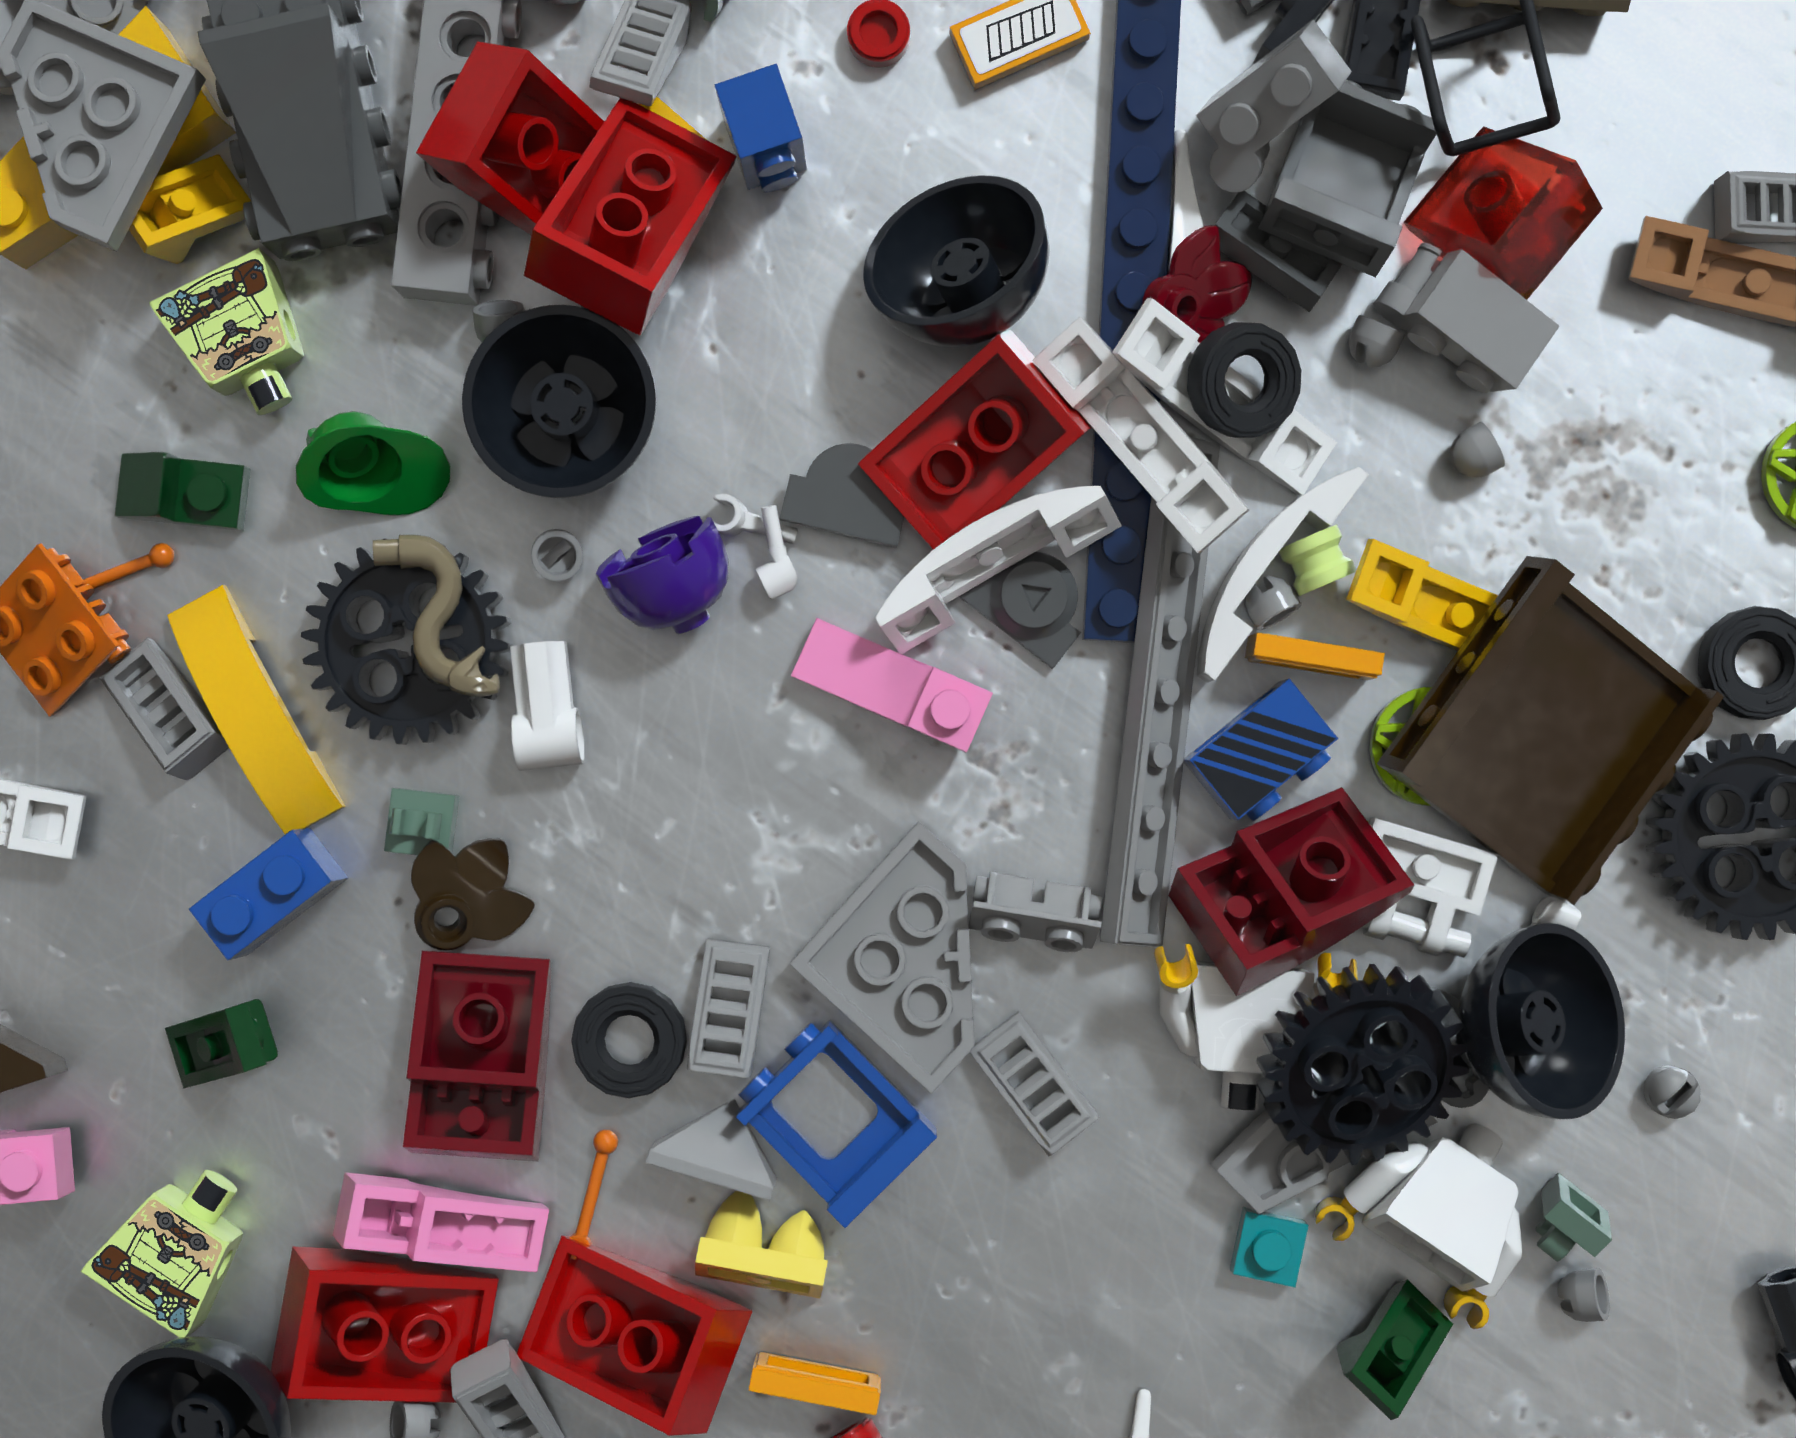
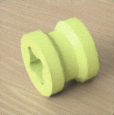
M1338 525L1300 539L1281 548L1279 551L1282 561L1290 564L1294 570L1296 579L1293 586L1298 597L1356 572L1357 569L1353 560L1344 557L1340 549L1339 543L1342 535Z

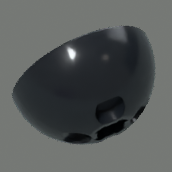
M969 176L932 187L903 205L878 231L869 247L864 263L863 280L866 293L877 311L892 326L918 341L943 347H961L990 340L998 334L1005 332L1019 321L1034 303L1041 290L1047 273L1050 254L1049 233L1045 216L1038 200L1027 188L1003 177Z
M547 305L514 315L500 324L485 338L471 359L466 372L462 392V411L467 434L474 449L486 466L498 477L515 488L530 494L550 498H571L590 494L608 486L625 474L636 462L652 432L656 411V394L652 373L644 354L633 338L622 327L586 308L571 305ZM580 409H586V411L582 412L581 417L575 422L576 425H574L572 421L579 415ZM548 415L553 421L559 423V425L554 424L549 418L547 419L546 416Z
M1544 923L1529 926L1507 935L1481 956L1465 982L1459 1004V1018L1464 1024V1027L1459 1032L1466 1047V1057L1479 1079L1501 1100L1518 1110L1534 1116L1550 1119H1574L1596 1109L1608 1096L1615 1084L1622 1064L1625 1045V1022L1620 994L1614 977L1598 950L1575 930L1559 924Z
M193 1336L176 1338L154 1345L137 1354L115 1374L108 1386L103 1402L102 1425L105 1438H291V1419L287 1400L273 1373L259 1358L243 1347L212 1337Z

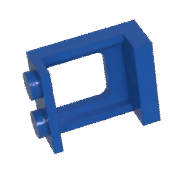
M831 1020L820 1030L811 1022L784 1048L791 1058L774 1075L765 1067L739 1092L738 1095L746 1103L739 1109L736 1117L744 1126L750 1123L828 1203L827 1211L846 1228L937 1138V1129ZM819 1053L827 1054L869 1096L878 1109L875 1118L836 1156L831 1158L822 1156L779 1113L772 1103V1099Z

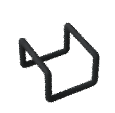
M1519 0L1522 10L1520 13L1431 40L1423 18L1420 15H1415L1411 19V28L1434 129L1441 148L1447 156L1461 155L1544 131L1559 124L1561 115L1533 0ZM1525 25L1547 116L1454 143L1446 122L1431 53Z

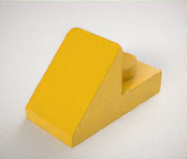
M217 154L157 176L138 210L129 231L144 253L178 264L184 261L196 238L245 220L243 204L251 200L221 156Z

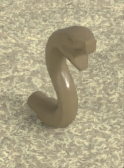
M399 535V539L373 540L375 566L401 565V569L421 567L433 572L437 580L436 592L418 617L412 635L414 654L421 669L435 682L451 687L452 691L472 697L498 694L500 690L498 674H494L491 679L482 676L479 669V662L485 653L483 646L458 662L446 658L440 649V632L458 606L462 593L461 571L455 557L443 544L427 536Z

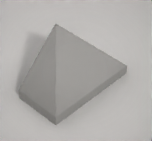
M735 1099L656 1140L649 1150L646 1160L648 1164L769 1201L776 1181V1176L749 1125L744 1126L737 1119L736 1115L740 1108Z

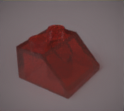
M1483 126L1475 137L1494 132L1495 130ZM1516 138L1459 155L1406 218L1404 224L1421 241L1439 248L1442 251L1440 254L1442 258L1448 252L1463 249L1528 300L1601 212L1603 207L1577 160Z

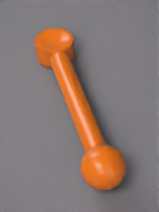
M158 543L151 548L147 555L83 580L85 584H90L95 589L154 565L159 568H165L172 564L175 557L174 551L168 544Z
M610 1130L599 1131L593 1139V1145L597 1152L576 1233L570 1236L571 1239L589 1246L592 1243L588 1233L608 1156L618 1146V1138ZM571 1255V1258L576 1260L577 1257Z

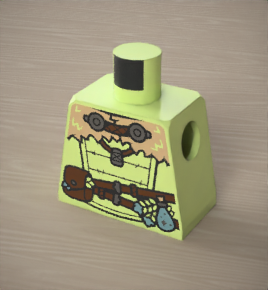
M257 248L149 302L156 316L210 388L224 396L231 395L244 388L257 415L274 412L292 401V397L279 371L300 361L304 357V353L279 269L275 261L261 249Z
M204 1170L189 1194L177 1186L168 1184L154 1192L85 1264L81 1272L179 1338L188 1337L201 1327L206 1320L243 1237V1232L238 1227L221 1216L236 1194L237 1187L226 1177L211 1170Z

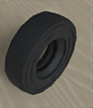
M1233 322L1212 331L1197 346L1188 367L1187 391L1193 410L1206 426L1228 437L1256 438L1277 429L1292 413L1300 395L1302 370L1296 350L1282 333L1262 323ZM1249 355L1255 358L1261 365L1264 383L1260 394L1254 401L1246 405H1239L1233 402L1227 395L1225 374L1229 365L1236 358Z
M1752 606L1728 613L1709 629L1699 649L1697 669L1703 688L1718 691L1724 696L1718 707L1738 718L1766 720L1789 713L1796 707L1795 617L1778 608ZM1754 638L1763 639L1772 644L1778 651L1781 661L1780 671L1776 679L1768 686L1762 688L1752 687L1744 683L1738 676L1735 668V657L1740 646Z
M628 982L608 986L587 1001L575 1019L571 1043L575 1063L589 1083L605 1094L633 1098L649 1095L671 1080L683 1062L687 1035L683 1016L668 996L653 986ZM627 1015L639 1017L647 1022L654 1036L653 1050L648 1058L640 1063L631 1065L620 1063L612 1058L605 1043L606 1031L611 1022L618 1017Z

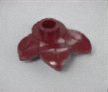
M1214 225L1203 226L1184 238L1175 248L1169 274L1151 282L1144 293L1142 305L1147 298H1153L1198 333L1200 337L1197 341L1201 343L1212 331L1225 326L1223 318L1236 313L1244 305L1250 293L1252 274L1244 265L1220 261L1219 229Z

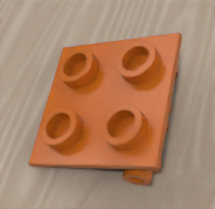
M40 543L36 545L0 586V653L50 717L69 700L106 659L110 664L115 663L131 651V647L126 642L129 634L125 629H121L109 613L98 617L106 607L103 600L97 599L89 603L86 601L92 596L94 589L90 584H85V581L71 565L69 556L67 554L59 555L54 548L46 549Z

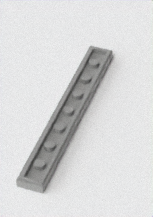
M1189 437L1217 470L1220 444ZM1151 497L1100 942L1161 947L1163 945L1208 547L1201 554H1198L1156 506L1157 502L1153 497Z

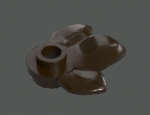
M500 838L478 840L464 847L456 856L442 843L431 840L419 852L411 870V883L420 900L415 909L414 924L417 934L428 946L438 950H454L464 946L472 938L490 941L500 940L513 933L528 919L534 909V901L520 892L504 887L509 866L508 850L504 840ZM445 907L453 908L458 912V918L452 925H439L434 920L438 910Z

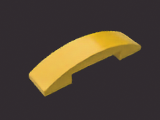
M1368 539L1346 600L1399 627L1458 651L1498 595L1428 566V561L1375 539Z
M221 585L168 614L167 616L180 651L210 714L247 779L284 834L286 835L292 829L308 828L346 807L316 751L308 749L255 651L252 643L256 640L227 586Z

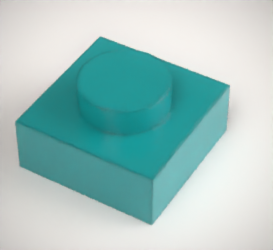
M1242 1207L1230 1271L1235 1275L1296 1288L1309 1225L1305 1220L1269 1212L1259 1214L1255 1209Z

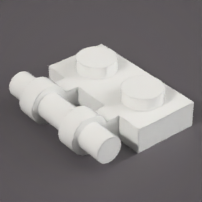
M1370 818L1369 824L1414 883V887L1408 895L1432 903L1425 920L1395 911L1397 903H1395L1385 912L1362 927L1363 934L1380 940H1384L1389 935L1418 944V951L1439 956L1443 951L1464 958L1468 953L1472 937L1471 933L1451 928L1455 909L1478 916L1481 915L1498 854L1377 818Z

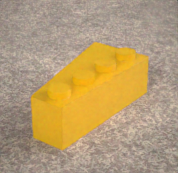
M147 6L118 34L192 66L170 30ZM205 84L202 86L157 176L188 165L236 133ZM23 136L0 160V255L26 270L78 235L60 227L49 218L42 196L45 193L37 165L30 158Z

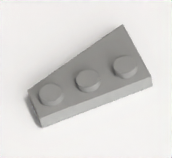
M1327 1053L1321 1054V1055H1320L1319 1057H1317L1316 1059H1319V1058L1323 1057V1056H1324L1325 1054H1327ZM1265 1109L1210 1164L1261 1214L1327 1180L1330 1172L1349 1163V1160L1342 1149L1331 1163L1325 1161L1318 1148L1309 1155L1304 1154L1296 1139L1288 1142L1284 1138L1279 1127L1273 1123ZM1429 1116L1425 1123L1430 1127L1437 1123V1120L1433 1116ZM1363 1149L1361 1156L1368 1159L1373 1156V1153L1370 1149Z

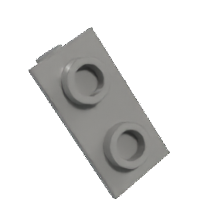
M991 871L989 878L976 876L973 893L974 903L969 918V929L980 930L986 938L1001 942L1016 941L1019 937L1045 941L1044 943L1047 947L1061 952H1077L1083 947L1093 948L1102 921H1099L1102 896L1092 895L1091 888L1046 881L1043 903L1031 901L1034 879Z

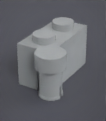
M1314 19L1214 94L1196 114V117L1218 145L1210 159L1209 168L1214 183L1221 189L1228 192H1242L1249 189L1262 174L1265 160L1270 151L1269 142L1338 92L1352 72Z
M1421 243L1417 248L1418 251L1396 282L1389 281L1373 303L1374 308L1390 323L1408 331L1407 337L1417 347L1435 356H1439L1441 353L1459 368L1456 371V375L1469 387L1481 393L1517 389L1560 326L1463 249L1448 252L1439 261L1437 258L1442 251L1428 243Z

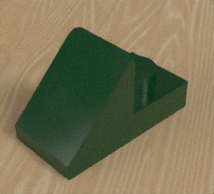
M165 452L123 453L121 456L115 517L244 531L251 469L244 465L181 459Z
M259 999L244 1002L165 1028L183 1089L267 1065L266 1062L278 1057L277 1047L263 1003Z
M1408 1279L1392 1286L1364 1332L1338 1344L1336 1349L1343 1375L1390 1420L1399 1418L1453 1323Z

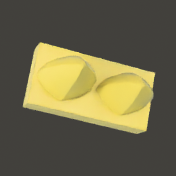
M735 1191L721 1204L715 1213L705 1237H700L695 1261V1275L821 1298L828 1260H824V1244L821 1233L815 1221L805 1210H801L784 1222L773 1236L769 1248H762V1225L755 1200L752 1195Z

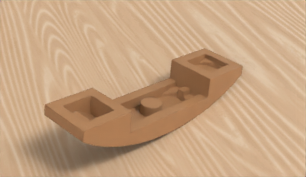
M1650 216L1643 218L1628 280L1657 292L1704 307L1761 321L1796 327V257L1709 238V230Z

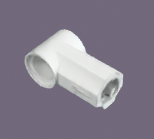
M542 641L510 646L517 714L512 715L511 731L514 757L518 770L524 771L583 764L585 759L583 727L579 709L573 705L567 642Z

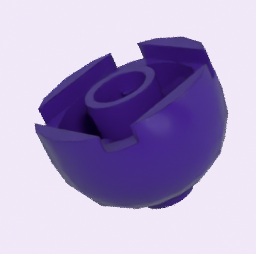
M694 516L670 523L638 538L641 547L635 550L627 560L620 549L609 556L598 567L596 576L607 597L620 614L639 627L656 630L672 626L675 633L681 634L701 626L710 618L707 609L721 597L726 586L729 559L723 540L712 518L707 517L703 523L700 516Z

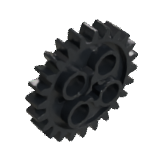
M357 548L356 554L360 567L354 570L343 563H335L336 572L342 582L337 587L319 582L317 587L329 600L325 607L309 605L305 610L313 617L321 620L318 629H309L301 632L302 638L318 643L319 650L303 658V664L322 667L324 671L311 684L312 689L319 691L333 689L335 691L325 707L329 712H338L346 707L351 708L345 725L349 729H357L369 719V738L373 740H381L390 726L393 728L395 743L407 745L411 737L412 728H416L418 736L423 743L434 742L435 724L437 723L448 734L455 735L459 733L455 716L457 713L460 712L472 720L480 718L479 711L473 702L476 697L456 693L451 690V687L437 683L428 677L418 664L413 645L411 646V656H409L408 652L391 648L358 658L353 655V649L359 645L402 639L405 635V626L408 630L414 632L416 621L420 616L419 599L427 589L436 587L437 583L433 572L421 567L401 569V565L375 566L373 555L365 548ZM459 552L454 557L461 571L462 593L458 606L444 624L442 630L450 626L461 625L463 633L459 637L440 640V649L451 648L457 654L459 660L483 646L485 653L479 662L482 676L488 678L489 675L494 676V674H498L499 677H507L509 671L495 663L494 659L495 654L509 652L510 646H513L505 641L496 639V631L512 624L511 619L499 615L492 616L490 611L500 603L503 596L497 591L481 594L479 590L486 583L489 575L480 569L468 576H464L469 557ZM377 600L384 611L383 622L376 631L364 634L357 624L358 610L365 602ZM388 661L396 671L397 682L389 694L379 697L370 687L369 676L377 664ZM497 694L484 696L482 698L495 700L497 698Z
M1747 733L1732 734L1730 750L1721 739L1709 740L1706 742L1708 760L1697 752L1686 753L1683 757L1690 773L1686 774L1675 771L1670 781V784L1676 789L1674 793L1654 794L1652 797L1657 804L1666 809L1664 817L1646 819V825L1662 831V840L1647 845L1646 851L1664 854L1666 862L1658 866L1652 874L1658 878H1674L1676 882L1669 888L1665 897L1671 901H1681L1690 898L1683 916L1687 919L1699 920L1708 913L1706 930L1721 934L1730 923L1732 938L1748 940L1754 927L1759 939L1775 940L1778 924L1784 932L1796 934V874L1790 880H1785L1779 870V859L1782 853L1788 848H1791L1796 853V837L1755 840L1751 842V845L1723 844L1704 849L1698 845V840L1703 836L1748 833L1754 831L1755 828L1780 829L1796 826V740H1784L1777 750L1775 735L1770 733L1758 734L1754 745H1752ZM1779 784L1786 788L1790 796V806L1782 817H1778L1773 812L1770 804L1771 794ZM1715 792L1721 793L1728 805L1727 815L1719 825H1714L1706 812L1707 802ZM1728 855L1735 864L1736 876L1733 882L1723 889L1717 883L1715 867L1720 859Z
M1369 964L1363 980L1358 981L1348 967L1342 968L1340 985L1333 988L1322 976L1317 978L1319 995L1311 999L1297 991L1294 997L1300 1010L1295 1015L1284 1011H1277L1275 1016L1283 1027V1032L1264 1033L1262 1037L1271 1054L1257 1057L1256 1060L1264 1075L1263 1078L1257 1081V1087L1265 1099L1263 1103L1265 1109L1288 1142L1296 1139L1302 1152L1306 1155H1309L1318 1148L1327 1163H1331L1338 1156L1341 1149L1351 1165H1357L1363 1149H1370L1376 1160L1379 1161L1384 1158L1385 1145L1394 1142L1402 1152L1408 1151L1406 1135L1415 1131L1420 1136L1428 1138L1431 1133L1425 1120L1429 1116L1447 1119L1449 1114L1441 1103L1442 1099L1461 1097L1463 1093L1453 1080V1077L1469 1073V1067L1460 1056L1466 1052L1465 1044L1459 1032L1464 1027L1463 1022L1439 989L1433 991L1421 975L1416 976L1410 981L1401 967L1395 966L1385 979L1375 964ZM1385 1023V1024H1384L1383 1026H1381L1380 1028L1375 1029V1028L1378 1027L1380 1024ZM1327 1053V1054H1325L1323 1057H1321V1058H1319V1059H1316V1058L1319 1057L1321 1054Z

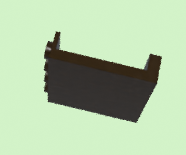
M1526 556L1377 764L1490 852L1498 854L1499 859L1543 893L1575 905L1581 896L1590 892L1597 884L1601 876V867L1617 845L1626 841L1633 834L1638 825V816L1652 796L1671 781L1676 771L1675 764L1691 742L1701 737L1707 731L1713 720V712L1724 696L1718 691L1695 686L1569 583L1575 574L1558 560Z

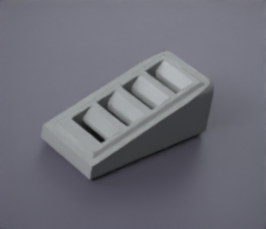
M625 0L591 74L589 88L645 106H652L686 45L692 11L691 3L688 0Z
M1727 171L1714 180L1715 239L1731 243L1796 242V223H1793L1792 193H1796V173ZM1769 193H1778V222H1770ZM1746 194H1755L1756 221L1747 220Z
M147 637L99 677L166 774L183 780H189L229 748L205 702L154 640ZM153 668L157 675L133 694L129 687ZM168 689L171 695L148 712L145 707ZM183 711L186 716L165 733L162 727Z
M706 939L687 1070L740 1078L751 1077L770 947ZM717 961L753 965L752 978L716 973ZM721 987L750 991L748 1003L712 998L713 988ZM710 1013L745 1017V1027L740 1029L709 1024ZM706 1039L742 1044L740 1055L706 1051Z
M1019 1011L975 1044V1047L970 1051V1054L1048 1157L1056 1153L1099 1118L1094 1108ZM1021 1036L1028 1046L998 1068L991 1058ZM1037 1057L1043 1064V1067L1016 1088H1013L1007 1079ZM1053 1078L1060 1087L1030 1109L1024 1100ZM1067 1100H1070L1076 1108L1050 1129L1046 1130L1040 1121Z
M507 1339L499 1340L456 1362L451 1367L452 1397L481 1438H529L537 1433H540L542 1438H565L525 1366ZM512 1393V1397L489 1407V1404ZM525 1414L528 1416L504 1429L501 1428V1426Z

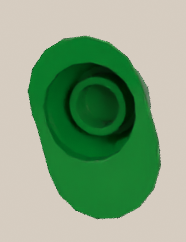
M356 411L338 413L326 419L317 428L309 429L306 438L307 447L303 449L296 464V484L304 498L318 507L335 510H353L383 515H409L428 508L441 498L450 482V463L443 449L429 437L407 430L387 428L372 415Z

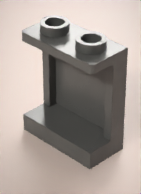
M1346 80L1338 92L1301 118L1258 229L1376 278L1396 246L1403 227L1399 225L1424 155L1436 136L1432 117L1422 114L1420 110L1411 105L1395 103L1364 90L1353 81Z

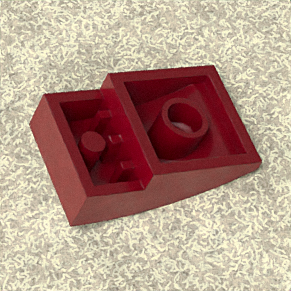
M1341 787L1236 831L1231 846L1177 868L1168 896L1234 994L1238 996L1297 967L1354 933L1412 891L1414 883Z
M422 951L406 1079L411 1083L403 1147L409 1152L539 1161L549 1036L550 959Z

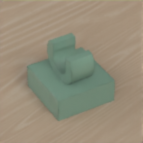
M392 788L384 851L418 855L425 845L431 840H435L453 852L460 795Z
M1557 1173L1541 1189L1544 1218L1536 1227V1232L1542 1236L1537 1242V1246L1558 1262L1564 1258L1575 1243L1593 1257H1596L1612 1241L1608 1211L1560 1173Z

